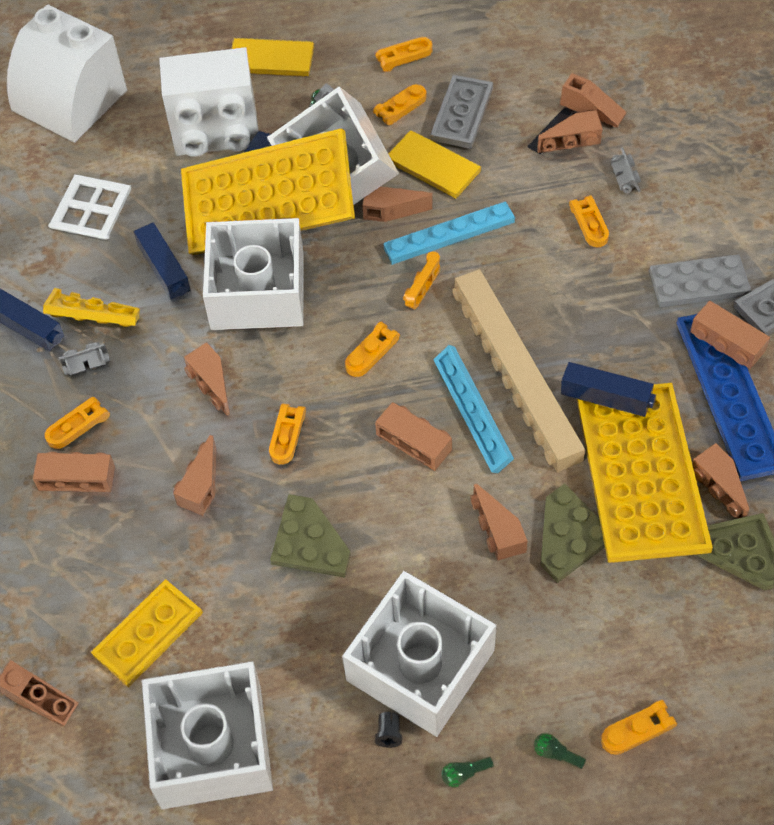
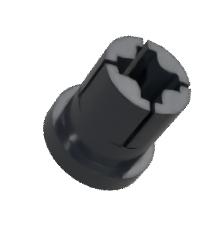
M391 712L379 714L378 733L375 735V743L378 746L393 748L402 744L399 714L392 712V719Z

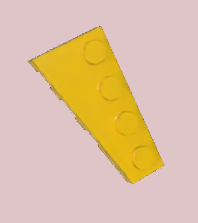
M58 288L52 290L43 305V314H50L52 317H73V319L79 321L88 319L95 320L101 324L109 322L118 323L123 327L135 326L140 315V308L111 302L107 305L101 299L95 297L86 300L80 298L81 294L79 293L62 294V289Z

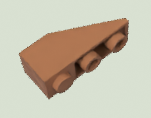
M571 73L562 86L560 105L579 113L597 110L599 120L614 127H618L626 115V111L591 80Z
M597 110L575 113L539 135L538 153L601 144L602 126Z
M380 186L364 197L362 205L363 219L387 222L432 210L433 193Z
M206 342L184 356L186 364L184 370L191 380L195 379L198 382L197 385L204 395L208 393L214 407L218 411L221 409L228 416L230 411L221 358Z
M209 435L206 442L201 443L198 455L194 461L188 464L186 474L181 481L176 483L173 490L178 506L202 516L215 497L216 445L212 435Z
M715 443L694 458L692 465L696 481L702 482L709 489L712 497L720 500L726 506L731 516L735 518L747 517L750 509L734 461Z
M474 484L473 495H470L473 509H478L480 513L478 520L481 530H486L489 538H486L490 553H495L497 561L526 553L528 541L519 519L482 487Z
M12 660L0 672V693L62 726H65L79 702Z

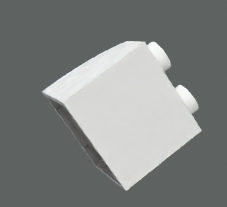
M47 4L44 8L37 11L35 17L19 31L8 66V100L12 111L75 143L127 91L113 35Z

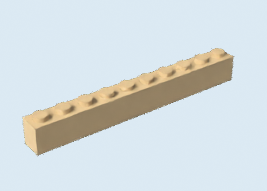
M478 269L455 278V288L452 289L456 301L461 302L463 313L466 318H470L475 335L481 337L484 351L490 353L494 369L500 371L505 388L511 390L513 402L517 408H521L526 425L528 427L531 426L533 429L534 439L538 446L542 445L548 464L553 465L556 472L582 463L585 455L584 446L481 270Z

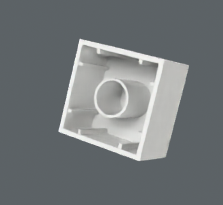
M246 47L160 58L162 97L176 156H200L205 152L220 150H245L258 132L257 113Z
M337 87L267 138L271 146L340 128L345 130L354 205L399 173L361 103L341 87Z
M299 218L206 222L203 299L211 330L303 326V245Z
M403 571L342 656L346 681L437 737L494 652L496 624Z
M254 662L142 680L150 789L161 809L273 791L261 686Z

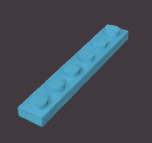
M505 201L383 243L384 250L393 265L515 223V216Z
M448 345L433 360L491 472L498 474L514 460V457L455 346Z

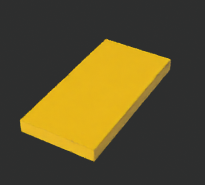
M234 38L232 49L246 47L250 74L309 76L314 42Z
M412 130L388 153L395 167L455 199L481 172V166Z
M165 579L91 651V654L129 688L203 614V611Z

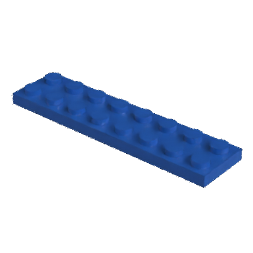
M697 314L677 318L676 324L728 455L734 461L740 481L773 475L774 430L748 368L737 363L727 354L719 352L714 346L704 340L698 339L690 332L693 319Z

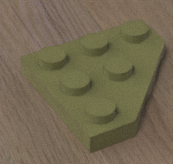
M565 483L546 497L540 564L556 583H559L605 548L600 519Z
M288 494L270 558L271 565L345 578L351 556L349 548L313 498Z
M764 513L707 525L713 547L712 553L697 554L698 557L763 590L774 589V537Z

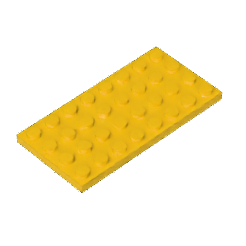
M342 128L181 169L188 253L190 255L205 253L206 222L299 218L300 231L355 219L346 134Z
M672 383L654 384L652 394H656L653 409L648 408L645 417L576 399L608 563L712 553L713 547Z

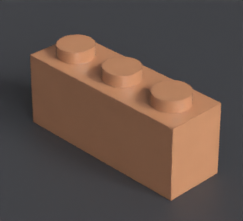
M709 301L694 317L690 331L698 339L704 340L714 346L719 352L727 354L737 363L749 369L765 353L771 338L712 301Z
M392 402L375 422L376 435L434 471L452 451V438L446 431L438 430L426 419L413 415L405 406H399Z
M38 453L33 480L39 491L111 492L115 465L111 455L105 453Z

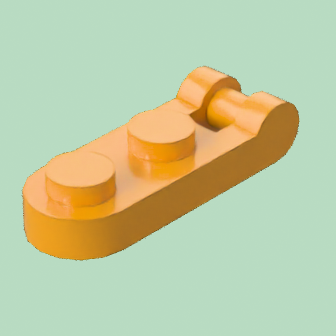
M419 37L380 49L376 52L375 56L381 62L382 70L389 72L396 66L430 56L433 51V44L430 39Z
M411 85L385 103L377 104L373 113L377 117H382L383 122L387 125H392L426 101V89L422 85Z
M590 195L584 197L583 200H570V210L574 213L587 243L596 248L605 246L609 239V230L593 197Z
M432 251L427 254L426 265L421 272H417L412 287L407 288L404 293L403 300L405 301V306L416 309L440 272L439 253Z
M379 322L374 330L345 359L346 372L353 377L365 375L397 343L400 333L395 330L391 331L385 323ZM382 336L386 338L383 342L379 340Z
M91 397L49 426L45 432V439L51 448L61 449L96 424L105 422L110 417V413L105 407L100 406V402L95 397Z
M281 404L269 446L270 458L274 463L279 465L286 464L294 457L302 423L306 415V407L298 406L294 408L290 407L289 404Z
M659 700L650 707L605 728L602 733L601 744L605 751L610 754H622L670 731L678 724L674 717H670L666 711L668 707L664 700ZM657 716L660 723L654 725L650 718Z

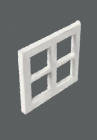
M74 175L48 227L104 240L109 239V235L131 191V185ZM80 185L96 188L90 202L73 199ZM102 190L119 193L112 207L96 204ZM68 208L85 211L78 225L62 222ZM91 212L108 215L101 230L85 227Z

